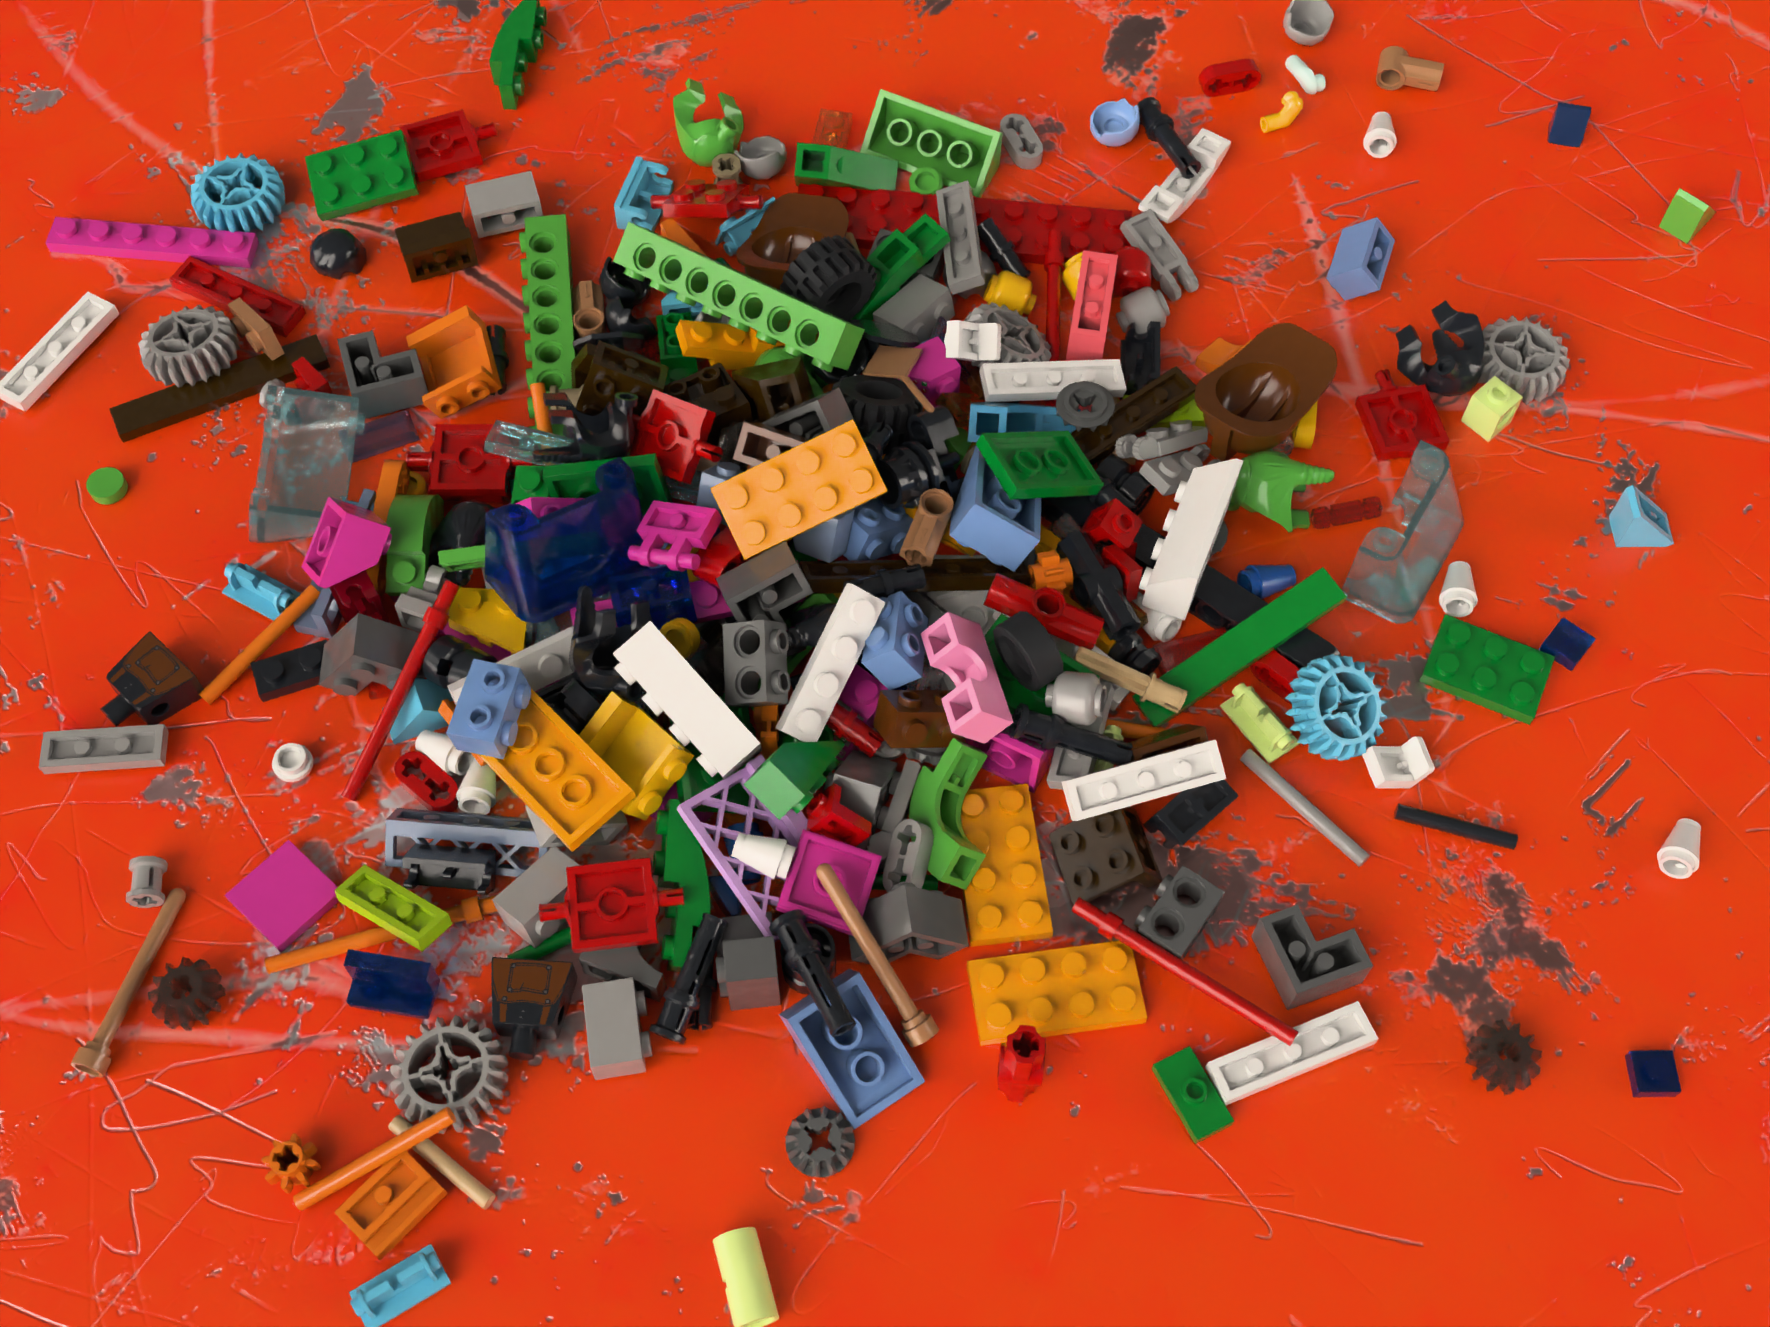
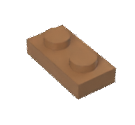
M240 297L227 304L234 318L230 319V322L234 324L237 334L241 338L246 336L249 344L257 353L262 350L272 361L285 354L271 326Z

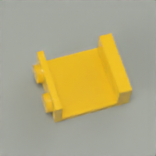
M613 691L579 734V737L634 791L635 797L621 810L625 814L645 821L658 810L662 804V798L672 785L683 777L687 770V765L694 757L687 748L635 702L625 700L621 695Z

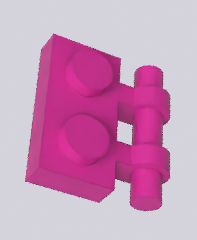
M653 500L636 529L644 541L641 546L631 545L629 547L628 558L633 561H639L642 566L656 567L660 564L666 565L673 571L696 570L700 565V557L698 554L690 553L692 548L706 549L723 518L716 508ZM664 543L672 544L669 550L661 549Z

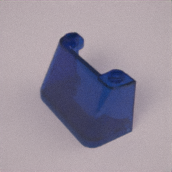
M621 457L602 464L596 470L595 484L601 492L540 518H537L526 506L520 504H507L486 512L485 580L522 621L540 623L575 608L578 597L577 591L580 586H589L593 593L592 597L597 598L648 573L650 567L642 566L639 561L630 560L627 554L631 545L641 546L644 541L636 531L643 519V512L635 475Z

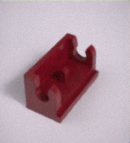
M366 570L329 587L345 623H348L358 613L390 623L380 597Z

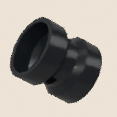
M1136 632L1132 633L1128 638L1116 642L1108 653V656L1113 660L1148 676L1155 671L1162 660V657L1153 648L1147 649L1143 645V638Z

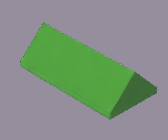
M880 89L860 153L898 161V168L911 173L920 167H933L941 174L943 185L948 187L968 180L973 196L981 198L1000 166L1003 133Z

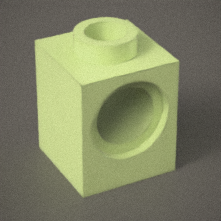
M1494 376L1472 395L1461 421L1489 442L1511 423L1523 397Z

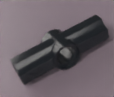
M1078 530L1068 534L1062 541L1058 542L1056 551L1060 558H1068L1073 572V589L1078 602L1084 608L1090 607L1096 616L1104 619L1102 628L1108 638L1118 642L1128 638L1137 631L1141 621L1123 594V581L1119 571L1113 564H1105L1087 533H1082Z

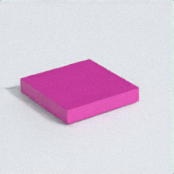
M803 829L776 910L783 913L796 909L803 910L806 916L805 920L853 936L817 877L816 869L822 863H827L833 868L852 902L863 917L882 856Z
M290 840L286 841L224 895L280 953L339 902L334 892L338 887Z

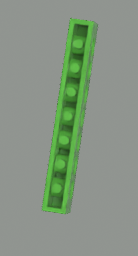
M566 214L524 218L525 232H519L521 252L526 253V258L520 259L523 280L528 279V285H522L523 303L525 307L529 306V312L523 313L525 333L531 336V340H525L527 362L532 361V368L526 369L528 390H530L531 384L542 382L545 384L546 393H550V386L557 385L558 389L572 388L571 362L578 355L573 347V341L577 340L573 324L572 260ZM528 397L530 419H535L532 397ZM535 419V426H529L531 448L541 449ZM552 424L555 448L569 446L574 443L572 426Z
M630 222L626 226L613 262L626 267L625 275L642 282L647 277L651 279L650 287L667 294L672 289L677 292L675 297L677 300L691 306H695L696 302L703 304L702 312L722 319L724 314L730 317L729 325L746 332L751 327L757 330L756 338L772 345H776L778 340L785 344L783 349L785 352L797 357L802 356V358H804L805 354L814 357L811 364L829 372H832L834 367L848 371L865 330L652 230ZM791 319L790 326L787 329L788 322ZM819 332L818 340L815 343L816 335Z

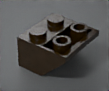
M802 356L733 370L731 373L734 382L749 401L754 422L762 423L781 411L814 398Z
M721 363L703 368L699 372L664 386L663 393L716 413L707 443L719 446L722 450L738 443L743 422H754L749 401Z

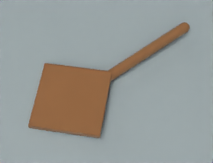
M880 345L863 370V375L901 379L928 412L935 411L933 405L908 377L922 354V349Z

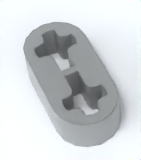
M1014 113L1004 116L1000 122L999 132L1003 133L1002 144L1017 167L1030 170L1038 167L1042 161L1043 144L1030 122L1020 114Z
M905 819L896 826L883 872L882 882L887 892L891 891V887L900 883H913L915 887L922 889L934 838L929 826L913 819ZM911 836H916L915 842H909ZM901 876H907L905 882H900Z

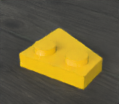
M460 587L449 609V627L464 635H472L479 642L491 648L494 644L510 651L511 655L526 648L531 591Z

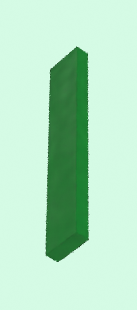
M1322 567L1159 678L1168 684L1187 690L1185 702L1177 714L1148 700H1145V702L1139 701L1140 695L1138 694L1132 696L1133 701L1153 727L1159 728L1345 602L1347 596L1324 567Z

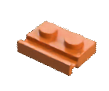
M780 705L754 707L756 739L761 742L762 756L765 760L778 749L779 730L776 729V726L781 718Z
M405 1151L384 1163L334 1213L381 1261L448 1193Z

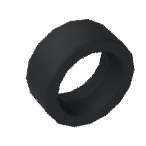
M1019 611L997 625L993 630L994 642L1002 661L1014 678L1028 690L1036 692L1063 673V661L1054 640L1045 627L1028 612Z

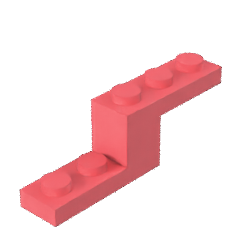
M1083 250L1066 361L1102 360L1118 255ZM1079 404L1078 409H1081V411L1086 409L1091 412L1092 404L1086 407Z

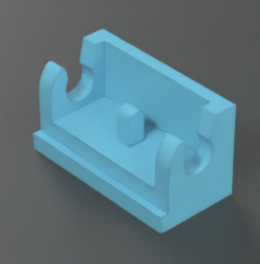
M636 156L614 203L617 228L625 230L628 222L655 231L663 210H653L651 208V196L670 195L674 189V182L672 180L655 175V173L666 175L669 170L666 166L643 160V157Z

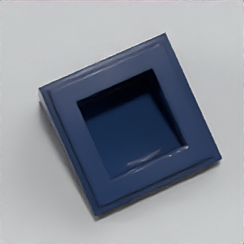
M1558 102L1548 125L1547 141L1552 144L1580 147L1591 114V107Z
M709 876L710 892L725 917L742 915V904L723 876Z

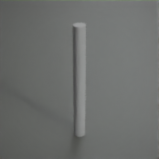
M1248 749L1240 758L1242 763L1357 866L1360 867L1367 861L1370 855L1253 750Z

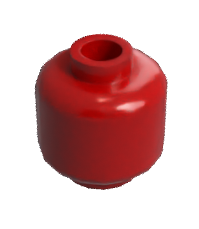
M1125 246L1113 253V255H1118L1113 294L1122 298L1143 287L1151 286V260L1148 254L1134 246Z

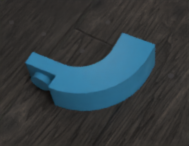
M975 402L970 405L967 442H977L982 433L1069 431L1071 433L1076 430V427L1073 425L1064 426L1063 419L1056 414V407L1021 403Z

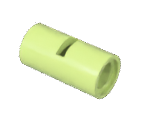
M739 1228L714 1238L713 1245L722 1281L727 1286L725 1293L734 1327H764L777 1321L779 1314L756 1228Z

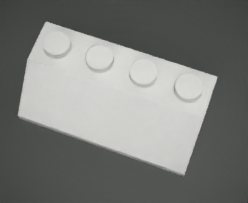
M1235 458L1193 468L1189 481L1181 480L1174 498V502L1179 503L1177 511L1169 509L1162 529L1168 532L1165 539L1158 537L1151 559L1156 561L1153 569L1146 567L1139 585V589L1145 590L1142 606L1185 621L1228 510L1243 460Z
M651 621L613 653L620 662L614 669L630 686L635 681L639 683L647 692L641 699L656 716H659L664 711L674 724L668 729L684 747L691 742L698 749L701 755L696 760L711 777L717 773L724 779L729 777L762 751L760 742Z

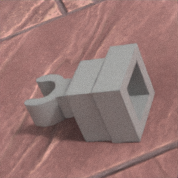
M432 565L427 572L423 590L411 586L407 594L401 593L394 606L402 627L421 632L425 623L421 620L428 606L433 607L445 580L450 581L444 578L447 573L446 569Z

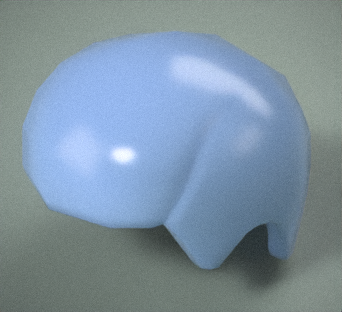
M1125 98L1117 102L1107 101L1098 105L1090 116L1091 133L1098 142L1105 146H1122L1131 142L1138 133L1140 123L1139 108L1137 105L1134 107L1130 105Z

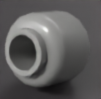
M1146 286L1121 298V311L1116 313V318L1123 332H1126L1127 327L1131 323H1135V333L1144 334L1147 332V326L1150 321L1160 322V329L1166 325V316L1170 315V310L1160 290L1154 291L1151 287Z
M1063 671V673L1057 676L1054 684L1049 683L1047 685L1045 705L1052 708V713L1063 718L1064 723L1087 726L1094 723L1097 717L1104 715L1107 689L1105 685L1100 684V680L1095 674Z

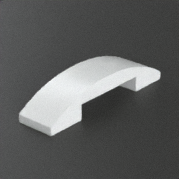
M1202 128L1187 146L1201 164L1199 173L1197 174L1189 166L1188 168L1194 177L1185 179L1176 167L1160 187L1155 185L1139 204L1138 209L1143 212L1148 209L1152 210L1159 220L1167 224L1176 220L1188 209L1207 185L1225 157L1232 141Z

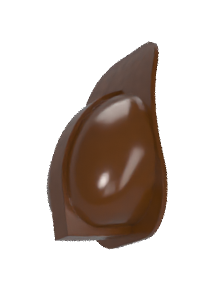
M799 193L782 195L766 209L756 229L738 248L736 258L741 265L745 266L746 275L780 290L784 273L788 271L789 265L803 250H806L814 242H819L822 238L828 236L830 238L834 235H840L842 238L846 237L849 225L848 212L842 202L832 197Z
M1280 323L1259 333L1234 357L1204 376L1196 386L1194 399L1197 407L1203 412L1205 426L1213 437L1210 454L1220 461H1227L1236 453L1253 454L1259 451L1270 450L1282 443L1295 430L1302 417L1312 408L1333 381L1337 369V355L1334 348L1297 325Z

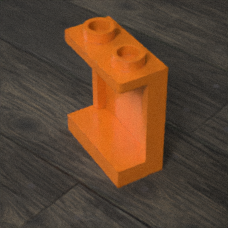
M467 305L406 336L408 347L411 350L416 349L417 355L421 359L429 392L422 396L423 404L440 419L453 415L466 406L502 389L485 322Z

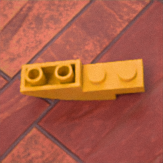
M679 320L675 329L683 357L706 358L709 360L710 366L721 363L725 370L752 367L758 357L766 350L785 346L784 343L778 340L776 345H772L756 338L757 330L751 327L746 332L729 324ZM791 320L788 322L787 329L790 326ZM817 333L816 338H815V343H816V341L818 340V337H819V336H818V333Z

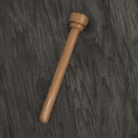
M827 863L820 864L816 869L817 877L903 1017L901 1021L904 1027L902 1030L903 1036L910 1047L923 1044L938 1033L939 1028L931 1014H925L923 1009L918 1010L833 868Z
M174 888L170 891L92 1041H87L84 1047H79L70 1064L75 1069L91 1076L104 1077L112 1061L109 1058L112 1052L109 1046L185 901L186 893L183 889Z

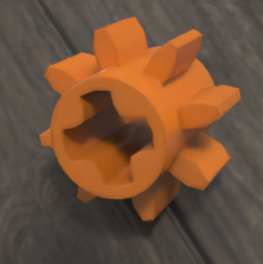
M1055 550L1038 553V562L1028 566V572L1031 576V588L1036 590L1042 587L1054 588L1065 597L1064 589L1073 585V572L1069 559H1060L1059 554H1056Z
M294 1133L290 1137V1141L280 1143L274 1139L272 1141L274 1148L270 1155L261 1159L266 1166L272 1169L267 1173L265 1179L271 1185L277 1184L281 1180V1188L288 1194L291 1193L293 1185L303 1184L308 1188L310 1186L308 1179L311 1177L312 1172L321 1170V1165L310 1158L317 1152L316 1146L312 1142L302 1146L300 1137ZM295 1157L299 1159L297 1163H293ZM285 1164H290L288 1170L284 1168Z

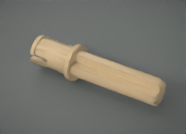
M1079 647L1073 659L1099 675L1100 678L1140 695L1139 701L1141 702L1148 700L1176 714L1185 702L1187 690L1156 678L1157 675L1154 672L1148 676L1085 647Z

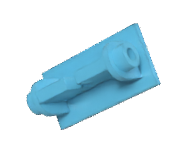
M775 197L764 202L761 210L746 209V214L739 219L733 216L719 226L720 232L715 245L717 246L724 241L723 247L725 252L729 256L736 255L738 248L750 237L751 232L756 229L766 209L776 200Z
M230 563L224 571V575L229 583L222 593L273 621L301 594L247 564Z
M429 1244L350 1291L349 1294L352 1298L350 1303L356 1315L361 1317L365 1327H380L452 1283L432 1244Z

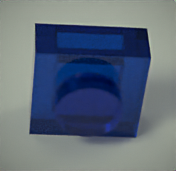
M1562 618L1542 643L1539 650L1555 656L1554 660L1572 671L1596 638L1565 618Z
M1673 1050L1630 1051L1625 1055L1633 1097H1676L1682 1092Z

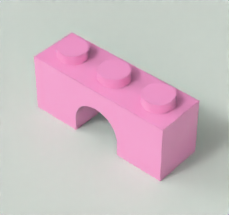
M947 612L920 633L930 666L945 672L956 686L954 690L941 699L952 733L985 744L1014 723L980 624Z

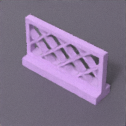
M761 754L750 760L743 769L679 804L676 810L763 936L768 937L773 935L769 930L771 923L765 916L767 904L777 906L779 897L769 895L772 878L739 859L724 856L718 848L720 837L736 840L739 834L738 831L722 827L725 810L746 816L743 834H750L752 818L765 820L773 829L771 838L779 837V839L788 840L787 844L796 848L803 829L807 830L808 819L802 811L796 814L791 809L779 820L744 786L749 777L765 761ZM741 783L750 796L748 806L726 801L728 789ZM721 793L720 799L713 798ZM701 804L718 808L716 824L711 825L700 822L692 810ZM743 870L765 875L762 893L747 890L742 883ZM778 876L775 877V878H777V879H781V880H785V881H786V879H784V878H781V877H778ZM774 936L775 943L779 940L778 936Z

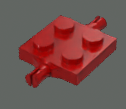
M463 109L399 127L406 137L412 166L419 182L483 165L482 156L479 151V141L497 137L493 122L474 128L467 121Z
M695 179L685 182V185L679 190L674 191L673 194L652 195L650 204L653 210L662 209L663 217L728 218L733 212L743 211V209L761 210L763 208L762 195H750L749 184H737V181L733 179L721 180L716 184H705L704 180Z
M1382 369L1375 374V379L1381 390L1376 393L1358 396L1355 407L1378 462L1396 458H1410L1416 475H1421V473L1424 475L1431 470L1424 454L1446 450L1450 440L1426 385L1412 387L1396 386L1391 378L1390 371L1385 369L1383 372Z
M653 389L648 405L641 416L633 413L635 438L629 456L656 453L663 475L691 485L701 457L716 463L721 457L710 452L723 454L721 447L707 443L716 413Z
M436 424L435 438L429 452L408 451L406 454L407 467L430 468V491L432 495L507 496L508 478L513 466H535V460L533 458V451H512V430L510 424Z
M650 857L566 867L568 888L564 902L539 904V916L541 922L566 919L571 929V943L574 953L659 943L657 919L660 907L685 905L684 890L681 887L658 891L653 880Z

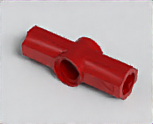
M996 573L983 604L1010 617L1019 611L1028 612L1045 627L1049 634L1091 651L1104 625L1103 618L1066 603L1064 596L1054 588L1042 587L1036 590L999 573Z
M1019 1025L1014 1033L1007 1035L1006 1043H1001L997 1085L998 1090L1006 1095L1008 1101L1023 1102L1026 1096L1034 1093L1036 1086H1042L1046 1039L1037 1033L1035 1026Z

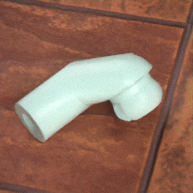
M1297 55L1287 58L1285 67L1306 93L1314 95L1316 92L1324 90L1326 80L1322 74L1314 75V72Z

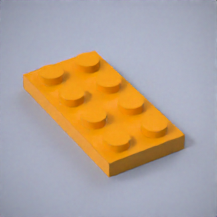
M853 419L710 488L744 560L765 552L785 540L792 539L888 492Z
M531 688L529 704L525 709H521L517 720L518 734L516 741L512 746H508L504 760L478 755L573 852L635 797V794Z
M1028 784L968 790L961 808L962 828L968 840L986 854L967 889H962L971 947L1052 938L1053 927Z
M1120 941L967 961L966 967L980 1046L1005 1043L1007 1035L1014 1033L1019 1025L1035 1026L1037 1033L1041 1037L1143 1024L1147 1020L1133 949Z

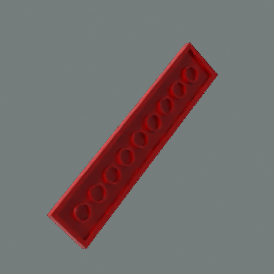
M799 184L798 187L799 194L832 197L843 203L849 218L847 232L853 233L858 248L871 249L880 228L892 232L898 229L901 233H904L925 213L940 225L936 194L922 195L918 192L884 189L866 190L817 184ZM973 197L977 226L992 217L993 222L1006 240L1013 242L1015 245L1014 251L1023 263L1044 264V255L1048 252V232L1054 229L1062 232L1061 252L1065 255V263L1076 254L1083 252V250L1113 254L1122 247L1130 246L1120 227L1122 222L1132 218V211ZM979 238L981 250L990 257L991 253Z

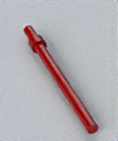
M1056 229L1048 232V252L1044 255V270L1047 272L1046 342L1051 346L1049 351L1052 355L1049 361H1059L1061 272L1065 269V255L1061 252L1062 232ZM1044 400V406L1056 407V400Z
M445 580L433 607L428 606L421 620L425 622L341 794L343 797L355 802L357 801L423 665L428 649L433 644L439 629L444 630L450 618L447 613L460 588L459 585Z
M1081 897L1075 902L1071 911L1098 927L1097 932L1111 941L1114 938L1280 1041L1291 1046L1298 1034L1297 1030L1124 925L1125 920L1113 912L1109 911L1107 914Z

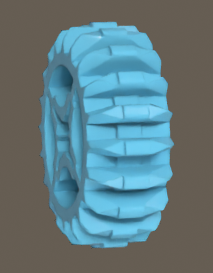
M242 153L236 158H231L227 154L226 160L220 162L214 159V165L211 167L203 166V174L195 175V183L190 185L192 194L190 196L192 199L191 204L198 219L209 229L250 232L257 228L263 231V224H274V216L281 215V206L285 205V187L278 171L275 170L274 166H270L266 159L259 160L254 154L248 158L244 157Z
M1332 654L1324 656L1323 659H1313L1307 663V666L1297 671L1298 678L1293 679L1289 683L1294 693H1290L1285 697L1286 700L1292 703V709H1289L1285 714L1293 717L1295 722L1290 727V730L1300 732L1297 743L1308 744V753L1320 754L1321 759H1338V761L1361 756L1366 753V749L1377 744L1375 737L1384 733L1379 722H1383L1388 718L1381 712V707L1388 701L1380 699L1378 692L1384 686L1374 685L1375 673L1365 672V662H1353L1352 656L1344 655L1339 657Z

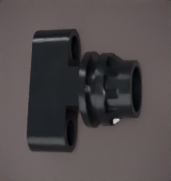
M939 405L934 407V412L925 410L910 416L907 422V429L911 440L891 448L886 452L884 458L878 461L876 468L888 491L879 496L878 499L890 509L900 506L916 508L923 492L934 488L948 492L955 505L964 477L958 479L953 466L959 463V454L956 452L949 454L944 442L948 438L959 435L953 416L946 407Z

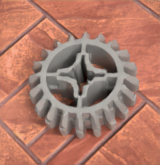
M993 302L989 305L982 303L979 307H975L972 312H969L964 320L979 324L997 323L1001 325L1000 359L997 361H972V366L981 368L982 363L1049 361L1052 356L1049 351L1051 346L1045 341V334L1037 330L1038 326L1030 323L1028 317L1019 315L1017 310H1009L1006 305L999 307Z
M197 305L194 309H189L185 306L183 310L178 312L172 310V313L166 317L159 316V322L148 324L149 330L141 334L142 340L138 343L139 353L142 357L141 361L155 381H162L165 386L174 383L178 388L182 387L185 383H189L193 387L197 381L204 380L207 382V378L212 375L220 376V370L230 368V361L238 358L236 351L240 349L235 326L225 316L224 312L216 311L213 306L204 309L201 305Z
M1512 315L1507 321L1498 318L1494 324H1488L1483 329L1484 358L1482 376L1478 383H1487L1496 376L1523 397L1522 401L1526 405L1533 399L1541 402L1546 395L1551 396L1558 386L1563 383L1570 359L1567 358L1568 348L1562 346V337L1552 336L1553 327L1544 329L1541 327V320L1534 324L1529 322L1527 316L1518 321Z
M456 1015L451 1020L450 1026H446L443 1018L437 1017L435 1029L429 1030L426 1024H420L419 1029L422 1036L416 1039L412 1035H406L405 1040L410 1048L408 1050L396 1049L395 1055L402 1063L390 1066V1073L393 1077L397 1078L390 1083V1089L394 1094H399L394 1102L399 1109H406L404 1115L410 1122L419 1119L420 1123L445 1107H449L456 1118V1122L452 1124L456 1132H462L464 1128L463 1120L469 1118L474 1126L479 1125L480 1120L476 1113L481 1109L487 1114H493L494 1108L489 1102L490 1098L495 1100L503 1099L504 1093L496 1085L508 1082L507 1073L502 1071L503 1068L508 1066V1060L505 1055L500 1054L503 1046L499 1040H492L493 1033L488 1027L479 1030V1024L473 1019L469 1020L463 1027L462 1019ZM452 1046L469 1047L478 1052L482 1057L471 1059L470 1055L458 1057L454 1054ZM436 1052L434 1060L429 1065L422 1067L427 1058ZM448 1060L452 1067L455 1069L451 1073V1089L448 1086L447 1082L444 1080L448 1075ZM478 1081L474 1089L463 1098L465 1088L470 1083ZM428 1090L429 1093L442 1092L447 1099V1104L428 1102L419 1097L418 1092ZM448 1127L439 1131L438 1133L444 1134Z

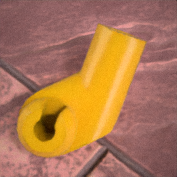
M1296 91L1284 94L1281 100L1284 107L1280 112L1261 117L1260 127L1264 133L1286 128L1292 124L1303 109V99L1299 98Z

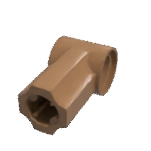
M1399 46L1386 47L1379 56L1376 83L1385 90H1396L1406 85L1437 91L1444 63L1409 57L1407 51Z
M592 280L580 281L576 287L572 288L573 324L576 338L580 339L590 334L608 333L605 321L604 298L600 285L593 283Z
M928 489L920 496L918 509L899 555L910 566L920 564L921 568L924 566L931 567L942 537L948 530L954 502L949 493L942 489Z

